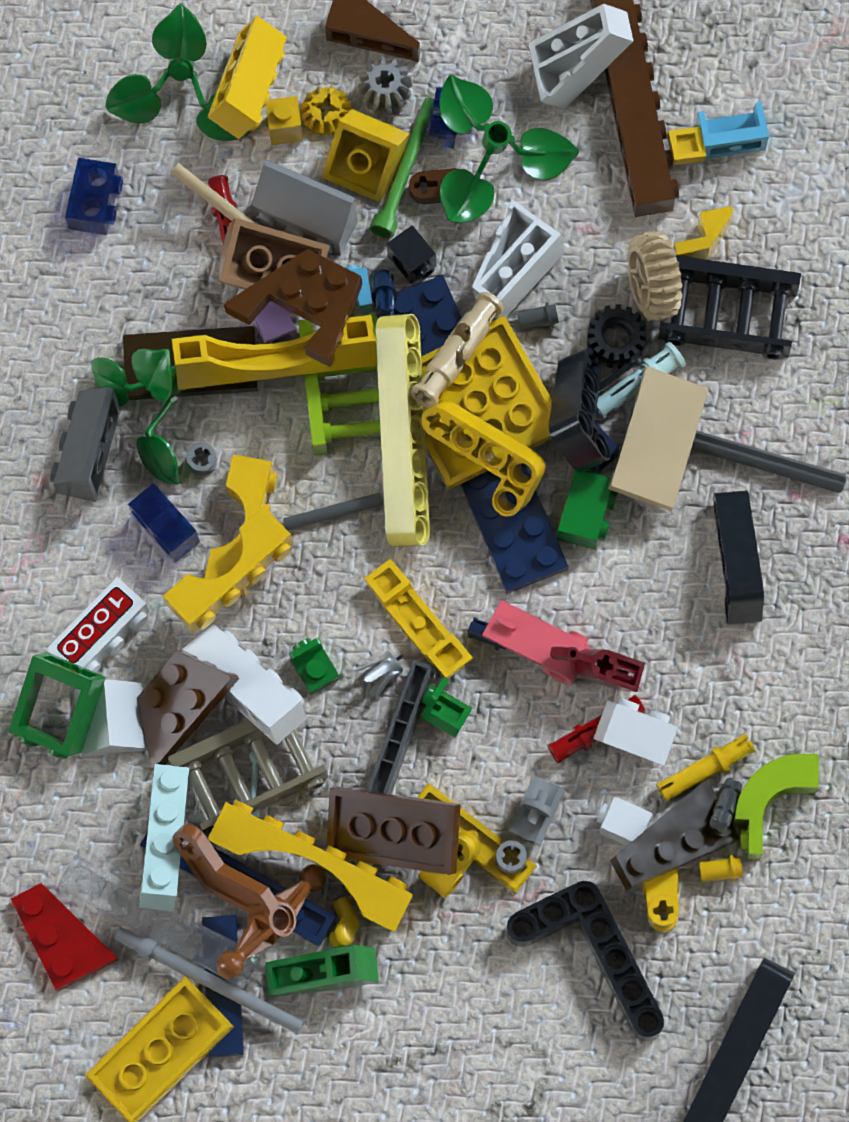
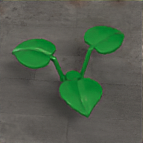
M179 3L170 14L156 25L152 34L154 49L160 56L169 59L168 68L164 69L158 83L152 87L150 80L145 75H128L120 79L111 88L106 98L105 107L111 114L128 122L137 124L149 122L161 110V99L156 92L162 88L167 78L171 76L177 81H184L190 78L199 105L204 108L196 117V124L206 136L215 140H237L238 138L208 118L216 94L210 97L208 103L205 102L197 79V72L193 70L195 61L201 59L206 51V35L194 14L185 5ZM247 131L241 138L250 134L251 131Z
M454 75L447 77L439 102L440 114L444 124L451 131L460 135L468 133L473 127L477 131H485L482 137V145L486 150L475 175L466 169H456L449 172L441 182L439 190L440 201L447 219L452 223H468L478 219L488 211L494 199V187L489 181L480 179L491 155L502 153L508 144L517 155L523 156L521 161L523 170L532 178L542 181L550 180L560 175L577 157L579 150L567 138L545 128H533L524 132L520 139L522 148L520 149L515 142V137L512 136L510 127L502 121H495L490 124L485 123L492 115L493 101L490 94L483 87L476 83L462 80Z
M139 349L133 353L132 366L137 379L140 381L136 384L126 383L125 372L116 362L104 357H97L91 360L90 364L97 387L113 388L120 407L126 405L129 401L127 391L131 392L144 387L156 400L160 402L167 400L146 429V437L141 436L137 439V451L143 465L152 475L169 484H180L178 463L172 447L163 437L156 434L153 435L154 429L166 412L178 401L176 395L185 390H178L175 365L171 367L169 349Z

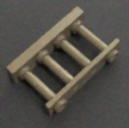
M248 719L168 757L171 766L189 768L188 777L209 819L200 823L205 836L211 833L220 810L200 771L203 768L201 764L212 759L219 761L237 800L253 808L251 814L303 789L306 792H310L321 787L324 784L323 780L328 778L325 765L313 768L294 730L284 740L297 764L301 776L283 784L262 741L264 733ZM243 744L246 747L250 746L271 789L253 799L231 756L234 753L232 749Z

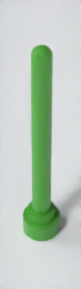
M432 97L425 98L422 103L384 208L378 214H375L371 221L369 229L379 237H394L398 226L395 213L436 105Z

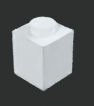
M614 797L611 805L604 803L596 821L602 824L599 834L627 846L647 829L653 813Z

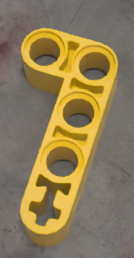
M441 400L436 406L425 410L421 418L424 431L501 478L492 497V505L497 513L502 516H512L528 504L545 473L546 465L543 457L452 401ZM464 429H468L473 433L474 442L469 441L465 437ZM493 446L501 449L503 459H499L494 455ZM521 463L530 467L532 471L531 477L522 472ZM506 491L515 495L517 504L508 501Z

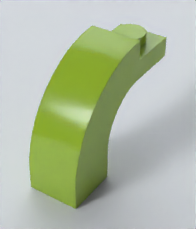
M792 754L779 757L762 766L747 781L739 796L732 823L733 826H746V829H740V850H746V860H760L763 854V814L765 808L774 799L787 794L815 795L819 788V754Z

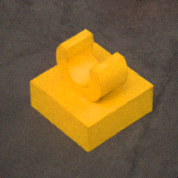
M700 126L668 130L667 140L673 165L705 161L706 152Z

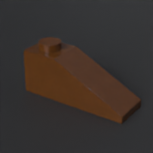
M367 0L332 1L325 25L326 41L419 62L420 42Z

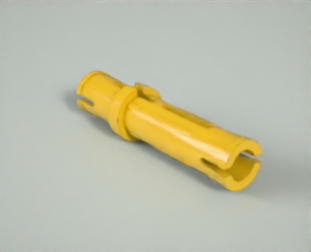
M743 733L740 737L720 748L718 746L713 747L710 754L663 781L657 782V789L663 795L665 802H669L674 797L720 771L723 773L729 771L730 765L751 753H755V748L752 742L748 741V736Z

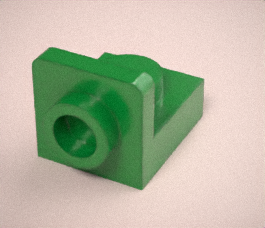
M318 637L312 641L310 638H306L293 646V651L289 654L290 661L310 695L340 679V675L323 649Z

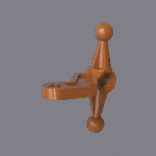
M184 824L173 835L175 847L203 889L249 914L247 926L234 951H226L217 959L216 968L223 978L234 979L238 977L244 969V960L275 944L280 937L292 934L296 927V917L308 893L323 888L326 882L325 871L318 865L310 864L301 870L299 875L300 882L273 895L269 887L224 864L205 834L196 826Z

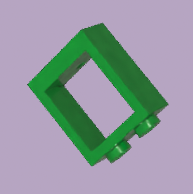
M48 652L33 655L8 732L19 736L18 740L24 744L31 746L41 745L48 748V753L58 758L67 759L69 756L81 753L106 677ZM44 675L81 690L65 740L29 725Z

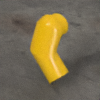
M345 896L332 903L339 918L335 931L329 935V942L334 948L349 946L353 943L360 925L348 897Z

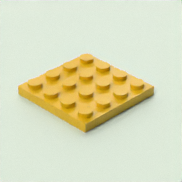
M504 315L489 324L490 329L484 339L463 365L462 370L450 387L444 388L438 399L439 401L449 400L532 449L552 439L549 433L552 399ZM440 348L421 356L422 379L425 376L426 367ZM464 429L465 437L469 441L474 442L473 433L468 429ZM425 431L426 450L448 490L488 471ZM493 446L494 455L499 459H503L501 449Z

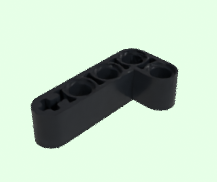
M590 347L558 361L549 419V433L552 441L576 472H582L611 458L608 442L595 425L602 369L597 354Z
M748 490L714 493L713 507L725 582L724 603L727 625L762 622L764 588Z

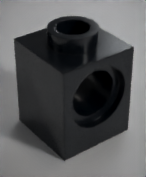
M413 225L386 243L387 256L410 284L418 279L420 281L425 280L434 272V267L437 266L436 253Z

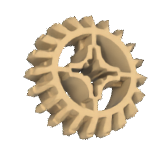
M661 231L643 232L632 237L628 246L627 268L629 272L628 279L631 285L630 290H632L633 300L636 302L637 309L648 321L665 320L677 315L681 307V299L683 297L681 288L683 285L681 283L679 262H677L676 251L673 249L672 242Z

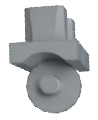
M533 775L509 833L541 846L565 788L551 784Z

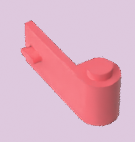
M503 600L499 602L482 634L483 637L542 666L543 671L547 675L567 685H573L578 675L575 670V663L568 660L553 659L550 656L551 648L554 646L575 647L579 652L584 649H591L587 644L588 639L582 634L575 631L567 633Z

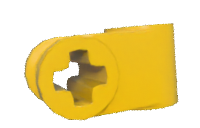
M459 832L458 844H461L464 848L461 852L463 855L457 852L455 874L447 875L420 871L418 878L444 899L457 887L464 877V873L480 852L479 840L470 832Z
M677 869L643 884L647 920L651 928L657 932H669L675 928L678 922L679 883ZM661 907L665 908L666 913H669L665 921L661 920L660 915H658L659 908Z

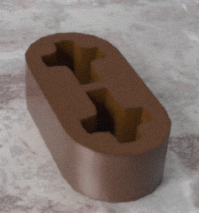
M457 168L421 171L414 174L409 181L410 197L418 204L441 203L439 195L441 182L449 172ZM421 182H426L427 187H429L425 194H421L420 189H418Z

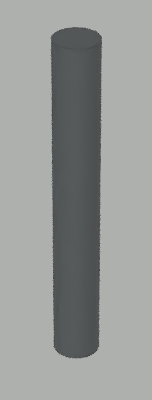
M375 493L283 518L285 529L289 531L382 506L383 504L380 493Z

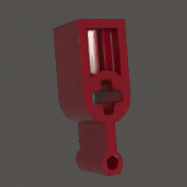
M554 646L550 652V656L555 660L574 662L576 672L584 679L619 691L638 692L645 662L605 649H584L579 652L575 647Z

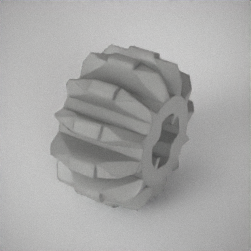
M382 57L379 59L378 66L369 62L367 65L368 72H361L359 75L361 83L358 85V92L360 95H364L363 103L365 106L373 104V110L376 113L381 107H385L386 112L390 114L393 105L402 110L404 106L403 100L411 98V90L409 88L413 86L412 78L407 76L408 69L406 66L397 68L398 65L395 58L389 65L385 64V60ZM382 84H389V87L382 88Z

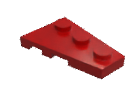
M42 883L11 898L12 904L57 992L119 960Z

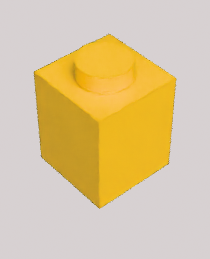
M298 97L268 100L266 110L271 145L303 141Z

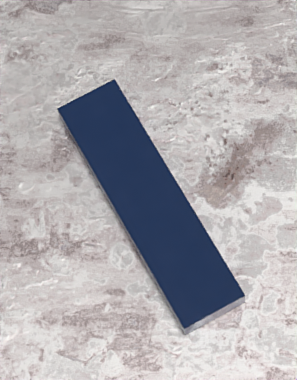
M237 916L202 917L204 970L241 989L240 975L234 979L223 978L216 968L218 957L226 951H234L238 943ZM205 986L206 997L234 1026L208 1053V1056L244 1055L242 1005Z

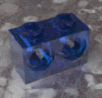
M78 157L65 214L70 230L107 235L109 225H114L117 215V206H114L115 196L121 195L123 188V176L119 175L116 163ZM98 178L106 179V182L101 186L92 185V182ZM90 208L100 209L94 216L85 215L86 211Z
M154 483L128 503L132 516L174 563L200 543L195 528Z

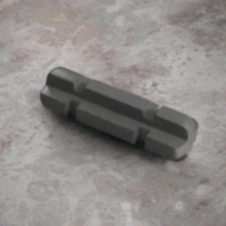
M727 778L721 787L720 795L709 822L710 827L717 829L720 833L725 832L731 823V815L734 814L739 799L738 794L742 790L740 781Z

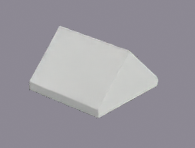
M105 679L83 750L80 753V758L148 750L137 701L138 695L143 691L142 683ZM79 689L74 691L75 706L81 691Z

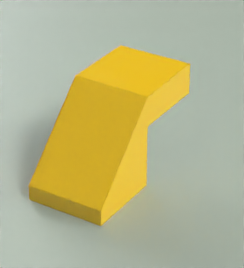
M732 206L700 212L698 228L701 237L674 243L673 249L676 251V255L707 260L731 224L733 216Z

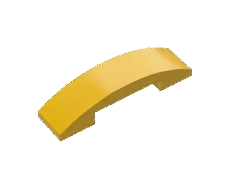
M391 558L364 578V581L392 619L427 661L444 678L449 679L473 660V657L455 635L449 633L412 588L411 582Z

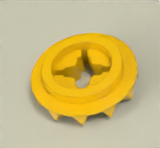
M332 85L329 88L318 86L311 93L307 92L303 103H301L302 121L309 130L316 134H335L339 120L352 109L351 101H349L344 91L341 92ZM330 100L331 109L334 112L329 111L324 120H322L321 109L318 107H324L325 103Z

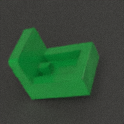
M443 677L437 687L431 684L421 702L426 707L420 718L456 738L473 708L444 692L449 680Z

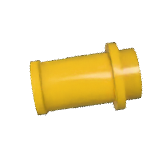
M732 854L729 855L730 858L699 861L702 883L733 879V882H737L736 878H743L741 858H734Z

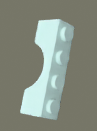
M155 764L139 908L174 911L181 854L173 843V835L184 825L189 775L188 767Z

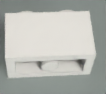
M620 698L618 704L607 700L593 739L665 765L678 730V726L668 723L670 716L652 709L649 715L638 712L639 704Z

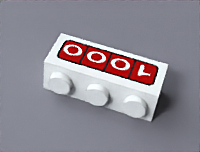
M116 577L46 650L50 654L97 673L101 667L99 663L108 654L112 656L120 650L125 642L123 639L131 630L134 632L139 630L148 619L147 614L150 612L148 606L124 582Z

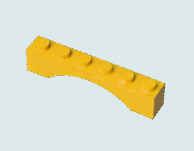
M366 315L347 319L343 329L344 336L341 344L337 345L334 353L335 360L331 367L305 354L304 346L316 332L290 341L259 345L236 344L218 340L207 335L172 339L178 390L377 366L376 338L372 316Z
M236 799L232 805L225 802L208 837L210 842L237 855L255 851H280L312 860L328 870L345 886L355 900L363 917L393 932L396 931L413 894L406 891L409 886L408 884L392 876L389 877L388 881H385L375 876L378 869L360 860L357 866H354L344 861L346 853L329 845L326 851L313 845L315 838L299 830L296 831L295 835L283 831L282 828L285 823L269 815H265L264 820H261L251 815L252 807Z

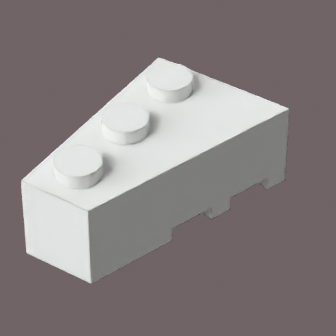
M602 4L529 43L541 102L565 109L633 42L626 11Z
M511 199L508 213L502 226L500 225L496 232L494 244L490 252H487L472 285L475 300L481 292L493 294L502 302L504 307L502 313L495 316V318L498 319L504 315L507 317L565 253L561 234Z

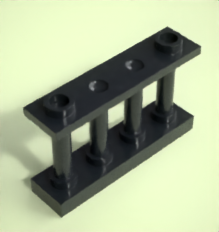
M676 255L681 273L680 277L683 285L681 293L683 297L681 299V307L677 315L671 317V322L660 323L659 340H665V343L671 342L674 346H681L687 343L763 354V357L772 360L789 357L792 341L782 339L787 298L797 296L801 273ZM693 282L706 284L709 287L703 328L684 325L689 284ZM725 287L738 288L741 292L736 333L716 330L721 291ZM758 291L771 293L774 296L769 337L749 335L754 294Z

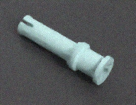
M667 342L664 345L665 349L651 359H643L640 365L641 368L598 397L596 412L602 419L637 395L644 369L647 366L668 374L676 368L682 369L686 366L683 356L671 342Z

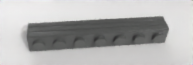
M416 660L412 661L367 791L392 794L424 705L421 701L429 689L435 674L433 665Z

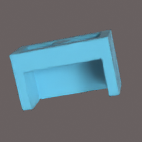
M762 102L755 103L753 113L706 120L704 111L697 113L696 127L700 126L706 152L705 159L766 150L769 134Z

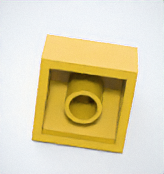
M351 109L338 122L321 178L380 203L400 165L410 133Z

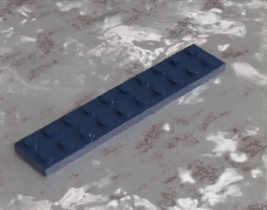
M444 275L397 292V300L394 303V315L413 314L416 316L420 327L421 356L442 347L462 318ZM521 463L522 472L530 477L525 464ZM486 471L460 484L506 594L567 571L569 569L568 563L537 491L535 490L528 504L515 515L502 516L495 511L492 505V497L501 478L490 471ZM506 491L508 501L517 504L515 495Z

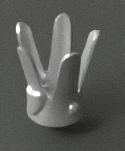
M386 651L378 660L354 670L360 671L370 667L357 677L359 682H371L382 675L370 690V697H377L389 681L394 680L403 672L398 662L403 658V654L395 658L389 651Z

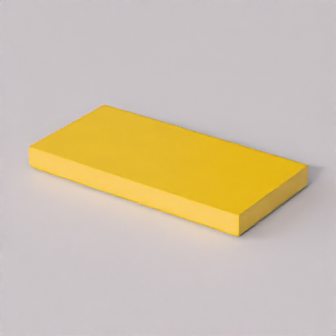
M185 976L85 1076L127 1122H139L234 1026Z

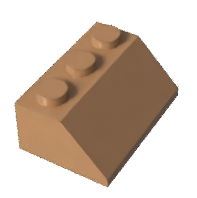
M235 218L227 228L220 256L218 282L245 290L307 249L327 258L330 245Z

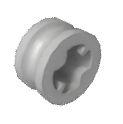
M197 443L189 448L187 462L190 470L199 476H206L215 470L217 457L211 445ZM202 452L203 456L206 453L210 455L207 457V465L201 466L200 462L198 465L194 464L197 461L196 455Z
M511 840L502 843L498 847L496 863L499 869L508 874H515L524 868L527 854L522 844ZM511 849V852L516 849L520 853L517 856L519 863L512 866L510 862L509 865H506L503 862L505 859L504 851Z

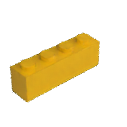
M258 15L252 18L238 32L208 114L209 119L238 139L247 131H255L263 119V116L260 114L261 110L270 98L268 93L269 87L278 76V73L275 71L276 67L285 55L283 47L287 36Z

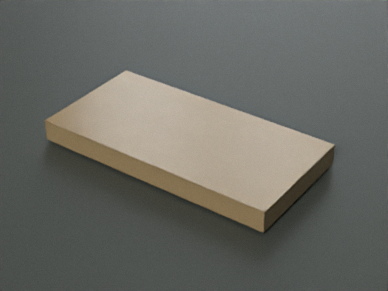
M649 366L644 369L610 480L609 490L668 511L674 508L709 388Z

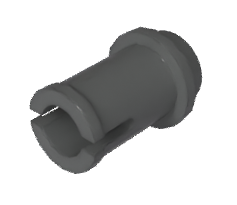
M548 302L542 307L516 311L520 332L547 325L553 328V324L559 323L556 305H549Z

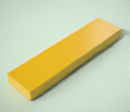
M429 783L416 797L454 803ZM460 807L459 832L466 831L474 834L480 843V852L473 862L513 893L517 894L535 871L537 865L527 858L524 868L515 874H508L499 869L496 863V852L498 847L506 841ZM458 844L460 847L458 851L462 852V849L464 847L461 844ZM511 849L504 851L505 859L503 862L506 865H509L510 862L512 866L519 863L517 856L520 853L516 849L511 852Z

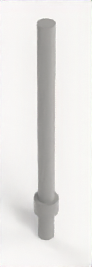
M119 927L114 936L115 940L136 950L138 956L148 961L154 959L296 1034H299L304 1025V1021L159 947V942L147 936L142 938L122 927Z

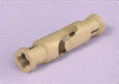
M481 292L476 297V304L472 310L463 315L444 345L426 367L425 376L421 382L410 390L412 397L422 406L429 408L437 405L441 392L444 388L450 387L462 370L463 365L488 333L491 321L504 310L502 302L493 294Z

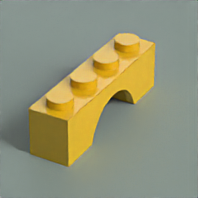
M233 454L226 481V489L228 495L235 499L244 509L245 522L263 506L271 512V505L267 504L269 492L275 493L278 482V474L274 473L272 461ZM240 533L230 543L211 549L204 579L221 577L236 566L243 548ZM249 583L240 591L242 593L241 596L246 597L247 588H253L254 584Z
M264 506L239 527L243 542L242 554L238 563L231 571L213 579H203L187 574L163 595L165 604L192 633L199 628L201 630L207 628L215 620L216 612L224 605L226 607L233 605L242 594L240 591L249 583L252 585L257 583L266 574V568L273 561L280 562L291 552L292 548L290 546L293 544L291 534Z

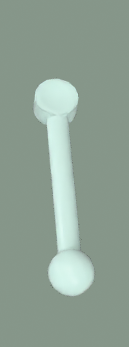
M251 752L249 755V759L252 762L250 795L253 799L257 797L259 765L253 752ZM257 810L251 815L259 818V811Z

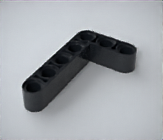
M584 880L577 882L510 916L507 922L506 933L509 941L517 947L529 946L577 922L632 1033L641 1041H651L659 1036L664 1027L663 1014L600 890L594 883ZM580 891H587L593 896L594 902L587 907L580 906L575 901V895ZM550 906H556L561 909L563 917L557 922H550L544 917L543 912ZM519 921L529 923L532 927L531 934L527 937L515 935L512 929L515 923ZM595 922H603L609 927L610 933L606 937L598 938L591 933L590 927ZM610 953H619L624 957L625 965L620 969H613L607 964L606 957ZM627 984H635L641 991V997L634 1001L628 1000L623 996L622 988ZM643 1015H650L656 1020L657 1028L652 1032H644L638 1025V1019Z

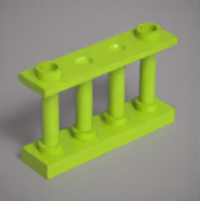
M375 311L370 312V315L372 316L374 333L376 338V323L378 318L376 316ZM308 320L298 321L300 337L318 331L312 329V322ZM377 366L304 375L314 456L327 454L326 443H332V439L381 433L380 420L331 426L330 423L323 422L322 413L329 411V408L379 402L378 389L327 395V392H320L319 381L325 380L327 376L377 371L378 375Z

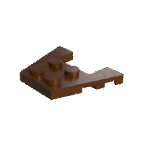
M307 249L224 304L225 312L230 316L250 325L267 304L273 302L320 326L318 331L304 346L305 354L331 367L335 360L334 353L337 345L341 344L344 336L343 329L348 317H351L363 283L359 274Z

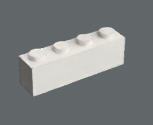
M212 623L186 645L183 651L197 656L201 661H208L216 665L218 669L236 674L239 680L224 698L276 745L279 744L307 719L302 706L305 703L304 699L294 688L286 689L282 685L281 678L271 668L265 670L260 665L261 662L250 649L244 651L240 648L238 640L230 631L226 629L222 632Z

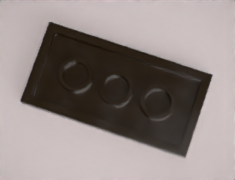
M254 326L123 335L126 383L136 384L140 382L132 366V355L139 349H169L172 367L175 365L172 339L207 335L231 343L255 345ZM258 380L185 389L177 394L176 397L258 392ZM145 387L131 392L127 391L129 400L155 399Z

